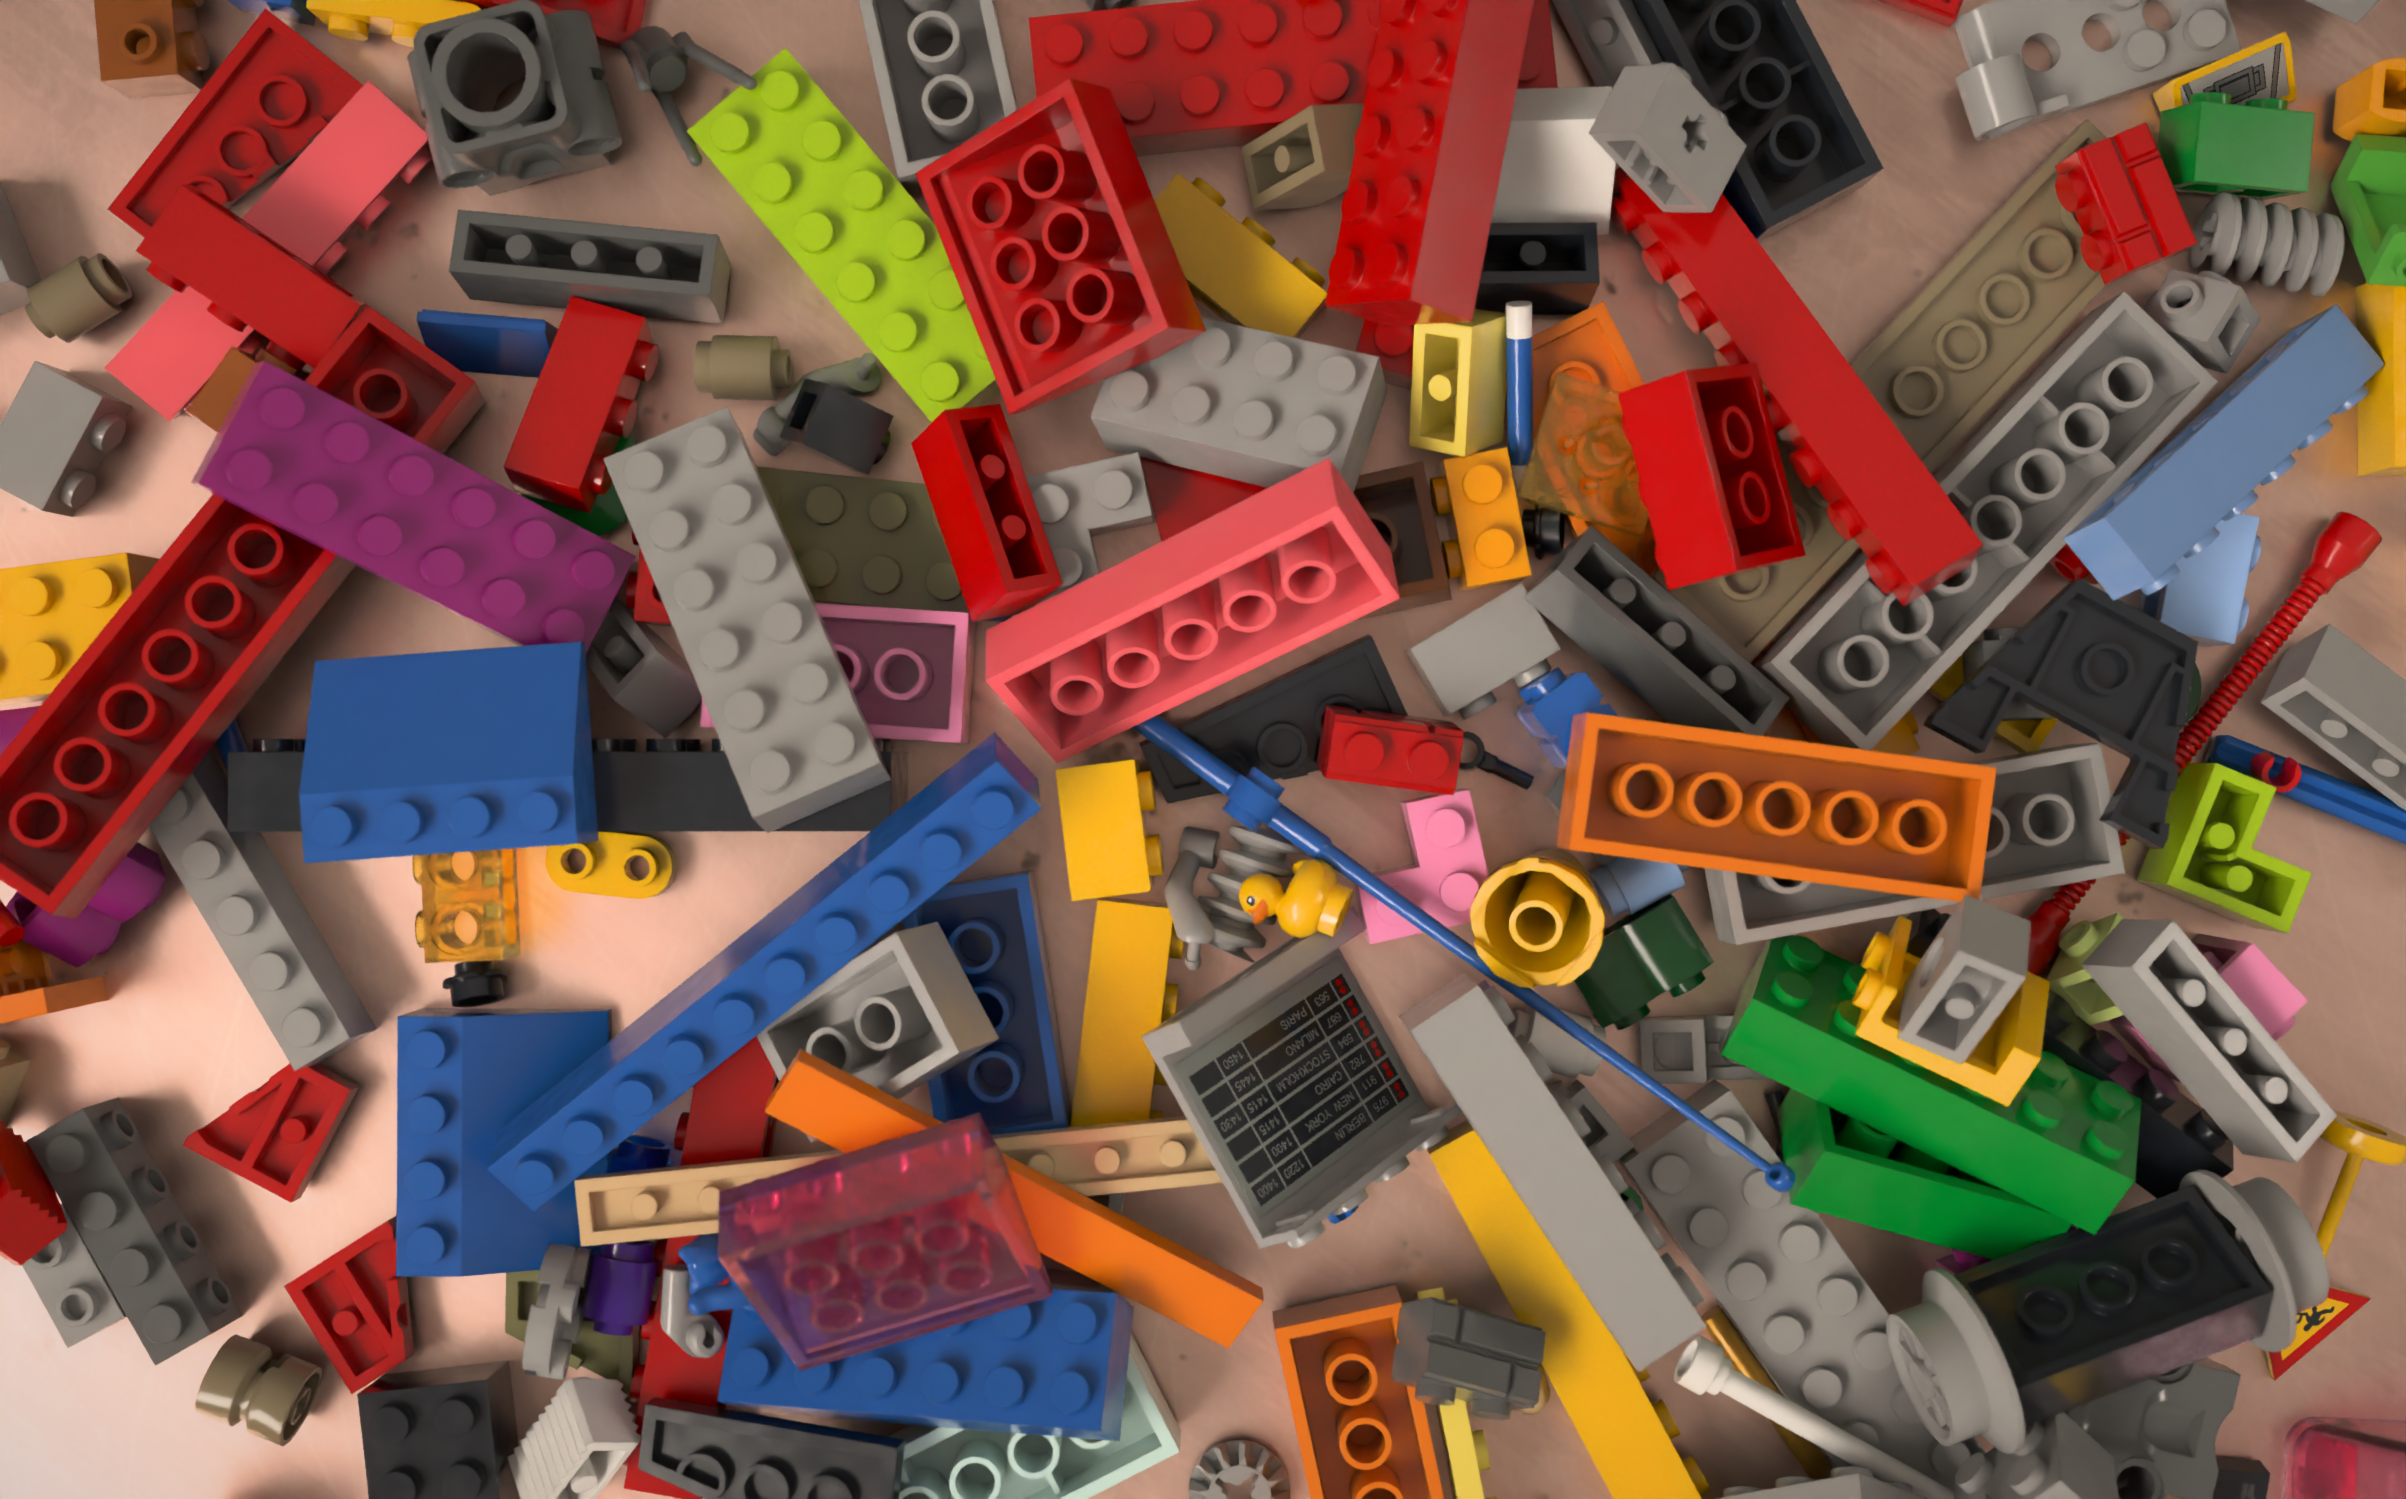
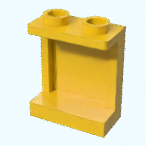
M1899 915L1888 935L1880 931L1875 933L1862 959L1861 967L1867 969V971L1863 975L1852 1001V1004L1861 1008L1855 1035L2001 1104L2009 1106L2041 1059L2050 981L2027 971L2024 982L1962 1065L1897 1038L1904 985L1921 959L1906 952L1912 921Z

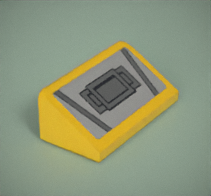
M2282 32L2170 81L2152 94L2160 113L2164 110L2188 105L2190 95L2197 93H2227L2231 95V104L2246 106L2247 101L2254 99H2284L2288 101V104L2297 100L2292 49L2287 32Z

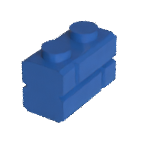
M1559 667L1551 672L1549 670L1518 691L1524 702L1517 706L1514 714L1531 737L1540 738L1537 745L1553 767L1566 768L1573 715L1595 713L1619 717L1610 704L1601 705L1600 701L1603 695L1585 672L1564 675Z

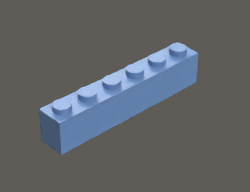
M2337 304L2331 306L2285 334L2063 539L2113 601L2138 589H2141L2146 596L2153 594L2178 576L2181 570L2175 563L2181 557L2188 558L2210 545L2220 535L2214 526L2221 519L2228 521L2234 518L2258 499L2253 489L2259 483L2261 485L2268 484L2296 463V460L2291 455L2296 448L2301 450L2308 447L2332 429L2333 425L2328 420L2332 414L2339 415L2361 401L2370 392L2364 384L2385 363Z

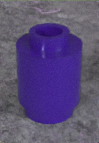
M642 1240L602 1244L601 1250L593 1252L582 1315L594 1320V1331L609 1335L628 1336L632 1335L633 1326L648 1323L659 1263L658 1259H653L654 1242Z

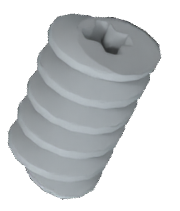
M2222 192L2213 197L2198 218L2193 232L2197 244L2190 247V264L2192 269L2198 268L2207 255L2211 256L2210 271L2224 275L2232 261H2236L2235 278L2242 282L2251 279L2257 267L2261 266L2259 274L2260 283L2266 287L2275 285L2283 271H2285V289L2290 292L2299 291L2310 276V294L2321 298L2330 290L2339 272L2345 251L2344 228L2339 217L2330 213H2322L2315 216L2313 211L2299 207L2290 211L2288 206L2281 203L2273 202L2265 206L2263 201L2257 198L2248 197L2239 201L2237 195Z
M1261 824L1255 832L1247 827L1231 826L1228 833L1242 847L1240 851L1221 849L1218 857L1231 871L1229 874L1210 872L1207 878L1220 891L1219 897L1199 896L1197 899L1201 907L1210 915L1209 920L1215 930V938L1208 943L1255 963L1254 960L1243 948H1264L1266 939L1254 927L1253 916L1246 913L1240 905V887L1245 879L1258 873L1269 874L1274 878H1293V864L1286 858V855H1307V853L1275 830ZM1277 916L1266 917L1260 924L1274 925Z

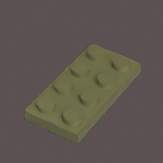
M757 467L815 602L969 613L925 484Z

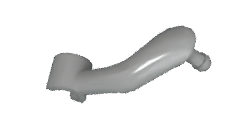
M865 353L860 358L823 367L803 375L776 406H771L762 412L753 434L755 441L768 454L777 456L791 444V442L781 438L780 434L805 378L828 383L850 395L873 392L880 384L882 377L881 371L876 364L877 358L875 355Z
M1187 826L1182 832L1178 859L1165 885V898L1177 937L1188 943L1185 965L1190 970H1196L1201 965V944L1212 941L1215 938V930L1203 908L1193 895V881L1199 867L1209 869L1216 867L1218 857L1214 855L1220 832Z

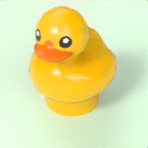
M1302 859L1295 862L1292 867L1294 877L1286 892H1284L1280 882L1269 874H1253L1242 883L1239 890L1240 905L1246 913L1253 916V924H1260L1266 917L1276 915L1282 930L1290 936L1297 938L1311 936L1317 931L1334 938L1346 917L1354 893V889L1338 883V877L1331 865L1320 859Z

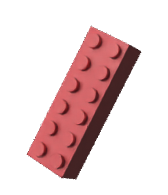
M1327 458L986 630L985 681L1056 763H1059L1400 599L1391 549L1330 458Z

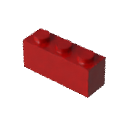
M180 185L136 249V252L151 261L146 271L153 277L180 293H183L187 286L196 290L212 301L207 307V311L214 317L239 332H243L246 326L249 325L271 340L266 347L271 354L299 371L303 369L306 363L315 368L367 303L193 185Z
M571 296L503 466L516 492L589 514L597 494L605 495L608 492L612 479L603 458L613 455L619 437L627 438L631 433L637 415V402L634 398L641 380L648 382L652 378L658 361L659 347L657 344H654L646 317Z
M991 404L944 410L911 445L971 620L975 622L1020 614L1038 604V602L1062 585L1063 582L1001 405Z

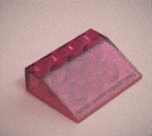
M979 1113L950 1120L941 1125L895 1139H888L872 1146L829 1159H822L806 1166L770 1177L756 1179L750 1183L719 1192L718 1259L800 1371L1053 1296L1051 1282L1002 1153Z

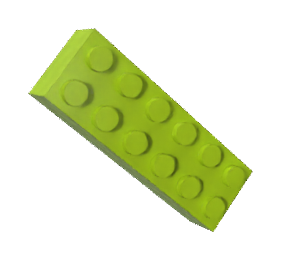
M784 48L752 75L757 82L755 89L748 90L740 85L689 128L687 133L931 422L944 410L987 405L1001 392L935 224L791 53Z

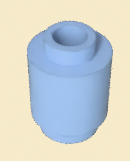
M1619 857L1606 865L1599 866L1590 871L1589 876L1610 914L1615 917L1626 910L1632 915L1684 887L1685 881L1682 873L1690 869V866Z

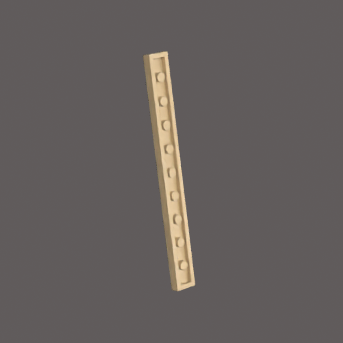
M1186 1116L972 1137L1084 1196L1223 1183ZM840 1150L583 1175L574 1180L581 1247L954 1210V1208Z

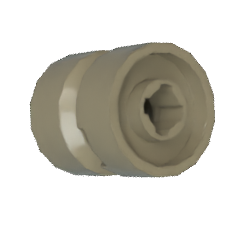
M235 1334L222 1345L210 1363L197 1393L195 1413L231 1427L244 1420L246 1421L247 1433L284 1447L299 1431L314 1403L322 1379V1368L289 1354L283 1355L276 1361L273 1359L272 1348Z

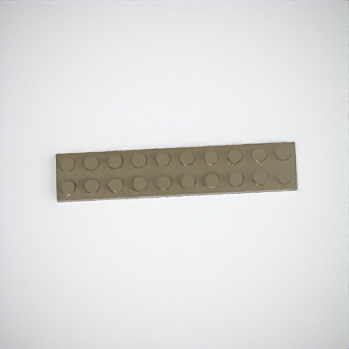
M2088 119L2068 135L1850 365L1929 472L2107 285L2104 284L2099 271L2091 270L2085 263L2080 248L2081 238L2084 236L2075 213L2067 211L2061 205L2055 189V181L2059 176L2055 166L2083 147L2107 138ZM1781 438L1777 441L1806 556L1745 573L1668 590L1664 573L1659 567L1650 575L1651 578L1749 663L1860 547L1854 538L1847 541L1836 531L1827 514V507L1830 505L1817 487L1814 485L1808 488L1799 480L1789 462L1791 451Z

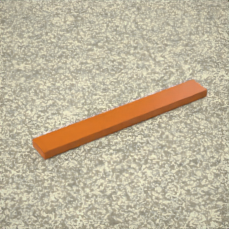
M802 1049L799 1050L767 1101L765 1113L1228 1349L1264 1302L1262 1287Z

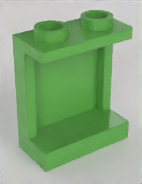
M2355 134L2330 184V188L2367 284L2406 287V137Z

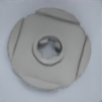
M557 1243L549 1244L537 1279V1283H542L536 1305H531L522 1361L523 1370H526L524 1374L565 1379L572 1343L577 1344L582 1327L584 1304H578L580 1288H585L592 1261V1249Z

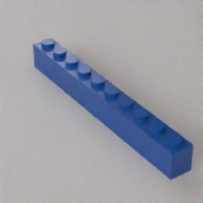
M995 732L503 1126L499 1130L487 1170L535 1212L1041 810L1038 779Z

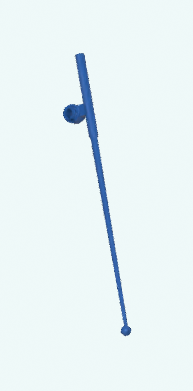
M1159 715L1132 727L1230 798L1222 810L1251 831L1255 832L1263 822L1312 858L1325 861L1340 874L1764 1171L1766 1183L1778 1192H1786L1793 1187L1796 1175L1789 1166L1782 1162L1770 1164L1530 988L1518 987L1495 975L1478 956L1476 948L1337 848L1328 836L1278 801V798L1285 789L1253 766L1246 777Z

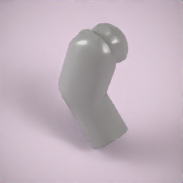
M683 1264L664 1266L660 1323L663 1331L683 1351L692 1357L708 1358L714 1356L723 1346V1330L711 1314L694 1315L688 1309V1300L692 1295L689 1292L690 1275L687 1266Z

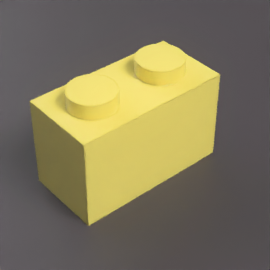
M1474 309L1472 322L1414 325L1409 447L1466 457L1503 441L1507 384L1506 313Z

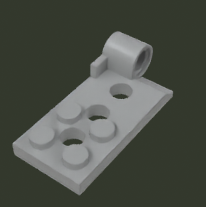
M1995 0L1958 15L1954 22L1969 67L1967 71L1958 75L1955 81L1976 141L1988 138L1995 139L2181 77L2242 50L2225 0ZM2156 1L2168 9L2171 17L2168 30L2158 31L2147 25L2143 17L2145 2ZM2097 21L2107 27L2111 35V44L2108 50L2097 51L2085 43L2082 34L2085 22ZM2037 41L2048 48L2051 54V65L2048 70L2036 71L2026 65L2022 57V48L2025 42Z

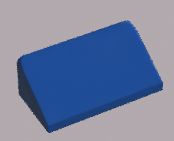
M422 309V312H417V324L425 346L464 372L539 378L558 331L556 327L542 319Z

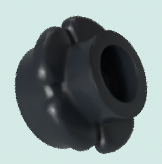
M1544 497L1537 498L1535 509H1524L1522 514V527L1526 548H1534V554L1538 560H1542L1545 554H1559L1564 549L1565 519L1562 512V504L1545 503Z
M475 959L454 965L455 975L446 978L442 983L444 989H450L452 1006L476 1007L492 1004L504 999L503 982L507 980V974L504 970L494 969L493 960Z

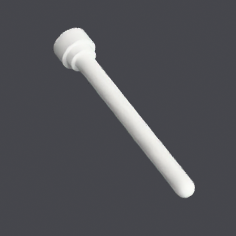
M1699 1334L1694 1336L1682 1352L1675 1369L1674 1381L1698 1395L1703 1394L1705 1391L1712 1395L1722 1392L1851 1465L1871 1470L1872 1476L1880 1481L1909 1484L1913 1487V1493L1928 1499H1955V1491L1733 1369L1732 1360L1724 1356V1349Z

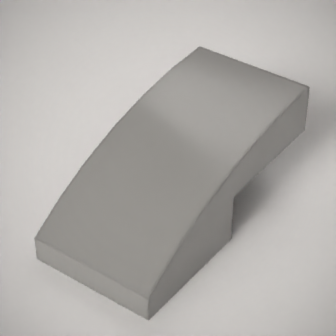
M1734 1013L1645 1018L1639 1021L1641 1069L1660 1084L1707 1083L1708 1080L1771 1079L1721 1055Z

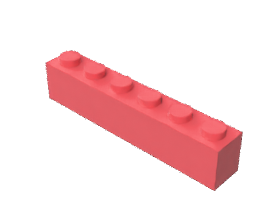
M368 80L242 219L327 275L349 250L340 242L356 224H359L365 231L368 230L391 205V202L383 194L399 177L410 184L433 159L432 154L426 149L429 145L426 131L377 85ZM189 286L186 287L183 293L175 290L105 367L109 373L169 422L179 417L184 411L187 412L231 346L254 355L263 344L254 336L257 331L249 325L246 326L243 332H239L214 317L207 311V307L212 301Z

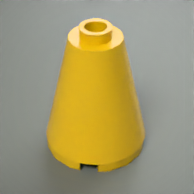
M1545 849L1502 865L1483 881L1471 905L1470 920L1474 937L1473 943L1478 956L1495 975L1518 987L1534 989L1535 985L1557 984V987L1571 983L1590 968L1603 943L1605 915L1601 901L1581 862L1565 850Z

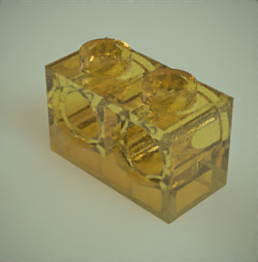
M516 848L471 851L470 853L474 859V870L466 881L459 878L453 870L452 858L454 853L415 855L412 857L414 880L418 885L422 886V910H419L416 915L415 938L419 948H424L425 963L504 960L521 955ZM462 910L469 913L477 925L476 936L470 944L463 942L455 931V920Z

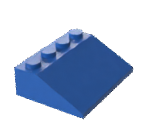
M585 642L315 661L299 792L304 863L568 845L599 841Z
M422 1008L398 1016L396 1276L463 1277L540 1270L545 1252L550 1243L592 1249V1257L594 1251L601 1250V1245L581 1247L574 1181L533 1212L487 1170V1166L499 1130L612 1040V1009ZM611 1151L580 1176L611 1173Z

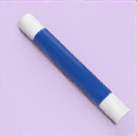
M1512 301L1506 303L1507 439L1516 496L1525 497L1534 494L1532 302Z

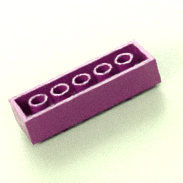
M267 361L254 364L191 481V484L518 646L585 642L586 654L636 557Z

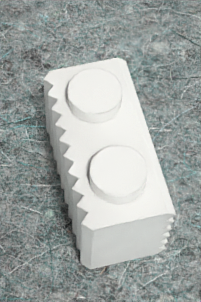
M589 1377L571 1378L563 1382V1385L556 1392V1397L551 1398L552 1404L544 1407L546 1412L538 1415L539 1421L532 1424L527 1430L524 1439L519 1440L521 1445L514 1448L515 1454L507 1457L520 1499H596L641 1441L642 1437L636 1433L639 1426L632 1422L635 1416L628 1411L631 1405L624 1401L627 1394L620 1390L624 1384L617 1379H591Z

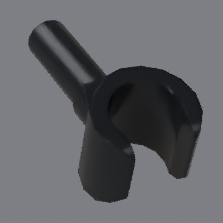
M1464 732V740L1474 742L1478 747V754L1469 763L1460 762L1459 770L1468 772L1479 768L1528 790L1533 781V775L1485 751V746L1480 737L1471 732Z

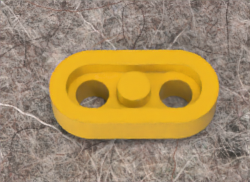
M598 831L599 841L549 846L545 856L548 875L560 888L576 893L631 899H647L665 892L674 882L678 866L673 849L661 838L652 835L617 831ZM573 849L581 850L586 857V866L579 873L573 871L568 865V856ZM638 855L646 858L650 865L649 874L643 880L636 878L631 872V862Z

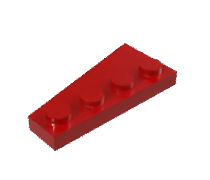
M265 8L107 210L145 238L180 185H193L228 209L300 155L364 85Z

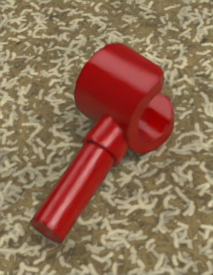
M2263 751L2252 758L2250 762L2252 776L2259 781L2276 787L2275 792L2284 793L2290 791L2297 786L2301 779L2302 770L2300 764L2291 757L2285 759L2281 772L2272 778L2268 777V773L2273 765L2274 755L2268 751Z

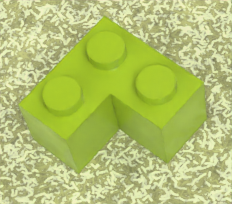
M2187 763L2186 769H2181L2182 774L2177 779L2176 789L2172 791L2168 801L2165 823L2170 824L2168 840L2163 848H2149L2137 881L2252 928L2288 934L2313 873L2252 848L2276 787L2218 763Z

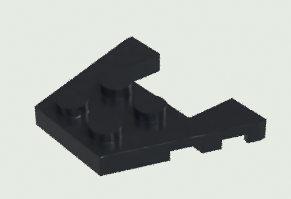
M2079 578L2069 582L1926 718L1923 726L1975 754L1985 752L2009 704L2015 696L2130 759V763L2105 808L2100 821L2152 849H2160L2165 846L2168 840L2170 824L2165 823L2169 793L2176 789L2179 766L2175 765L2174 761L2179 729L2186 724L2198 642L2119 599L2113 601L2106 592Z

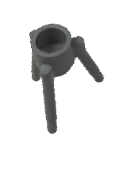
M647 26L636 31L629 40H625L621 44V50L626 55L628 63L632 68L638 88L644 93L651 90L657 98L689 162L693 166H699L702 163V157L695 141L687 133L688 127L671 96V91L677 89L686 78L687 59L690 57L748 90L756 88V80L738 67L695 44L686 32H680L672 37L663 28Z

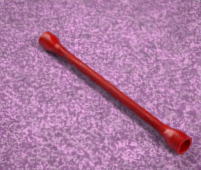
M2341 511L2334 515L2319 534L2310 563L2299 576V585L2295 586L2294 591L2284 600V604H2281L2279 610L2274 613V617L2269 619V623L2265 624L2264 629L2259 632V636H2256L2254 642L2250 643L2249 649H2246L2244 655L2239 657V661L2235 662L2234 668H2231L2229 674L2224 676V681H2220L2219 687H2216L2214 693L2209 695V700H2205L2204 706H2201L2198 710L2199 713L2194 714V719H2191L2188 723L2189 725L2184 727V732L2179 733L2174 764L2179 766L2178 776L2182 774L2181 769H2186L2187 763H2190L2192 757L2197 755V750H2201L2202 744L2207 742V737L2212 736V731H2216L2217 725L2223 721L2222 718L2227 717V712L2233 709L2232 705L2238 703V699L2242 698L2243 693L2248 690V686H2251L2253 680L2257 679L2258 673H2261L2263 667L2268 665V661L2272 660L2273 654H2276L2278 648L2283 646V641H2287L2288 635H2291L2294 628L2298 627V622H2302L2304 616L2309 612L2308 609H2312L2314 603L2319 600V597L2328 594L2339 580L2361 568L2381 543L2382 537L2372 525L2358 516ZM2118 831L2120 846H2125L2126 840H2130L2131 837ZM2096 879L2064 884V886L2060 885L2058 887L2059 892H2054L2053 898H2049L2048 901L2043 900L2034 913L2024 918L2031 921L2027 963L2028 972L2039 976L2051 962L2060 933L2071 920L2069 917L2071 915L2070 910H2075V904L2081 902L2080 897L2086 896L2085 891L2091 889V885L2096 883Z

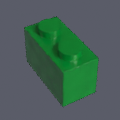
M2197 93L2190 95L2188 105L2161 111L2158 150L2175 191L2209 195L2229 192L2241 198L2253 197L2262 200L2308 192L2315 113L2287 110L2288 101L2284 99H2254L2247 101L2246 106L2231 104V95L2227 93Z

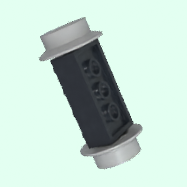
M2195 1170L2182 1178L2178 1191L2108 1217L2095 1235L2078 1228L1953 1276L1941 1268L1927 1271L1922 1280V1303L1890 1315L1886 1322V1332L1892 1359L1905 1392L1919 1418L1939 1443L1944 1446H1951L1982 1434L1995 1448L2005 1454H2012L2020 1451L2024 1445L2025 1426L2247 1341L2268 1352H2278L2288 1348L2296 1335V1313L2320 1305L2327 1299L2329 1275L2323 1251L2310 1223L2295 1201L2278 1184L2265 1177H2256L2231 1186L2213 1172Z

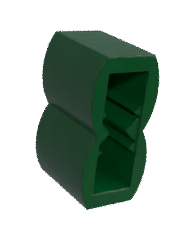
M1669 894L1632 915H1626L1613 925L1605 928L1602 946L1590 968L1572 982L1594 1019L1602 1028L1614 1023L1617 1030H1622L1646 1017L1651 1011L1647 1003L1658 995L1669 991L1672 997H1677L1700 985L1706 979L1702 970L1714 961L1676 898Z

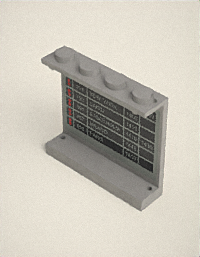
M1354 907L1348 909L1346 917L1334 938L1319 931L1308 937L1292 938L1142 1036L1144 1043L1260 1249L1287 1242L1290 1248L1294 1247L1296 1249L1316 1239L1326 1230L1322 1220L1331 1213L1335 1216L1343 1214L1365 1201L1369 1196L1365 1190L1366 1186L1374 1180L1376 1183L1388 1180L1405 1170L1410 1165L1406 1155L1414 1149L1416 1151L1425 1150L1446 1138L1450 1133L1446 1124L1462 1113L1457 1103L1433 1110L1428 1109L1343 957L1339 947L1366 930Z

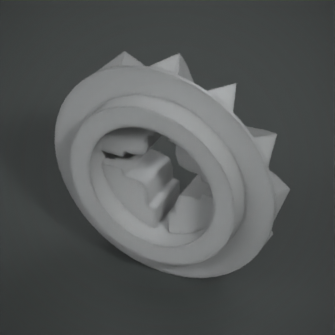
M1231 1440L1214 1446L1199 1459L1190 1477L1189 1499H1228V1491L1223 1487L1221 1480L1225 1483L1231 1482L1233 1485L1239 1486L1245 1479L1249 1480L1253 1473H1256L1250 1489L1253 1499H1290V1484L1283 1464L1268 1448L1252 1441Z

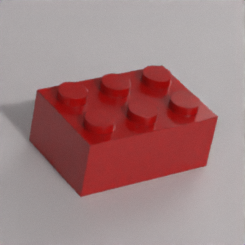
M1757 363L1684 370L1618 393L1623 413L1621 419L1622 429L1626 439L1631 444L1639 475V495L1648 510L1656 541L1655 557L1659 568L1664 573L1668 590L1733 576L1806 556Z

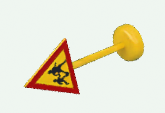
M2336 1110L2334 1112L2337 1116L2320 1137L2348 1153L2316 1234L2325 1259L2364 1159L2386 1165H2401L2406 1162L2405 1136L2382 1125ZM2329 1285L2327 1299L2322 1304L2296 1313L2297 1329L2292 1344L2278 1352L2266 1351L2271 1378L2274 1381L2371 1298L2367 1295Z

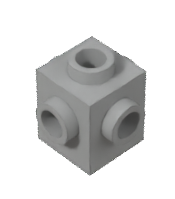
M2171 269L2159 290L2151 294L2143 309L2202 367L2224 374L2228 373L2261 320L2242 286L2234 285L2224 276L2211 271H2201L2198 275Z

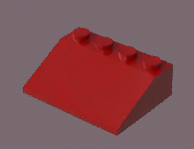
M1068 78L915 173L1009 414L1021 413L1149 362L1206 332L1110 88Z

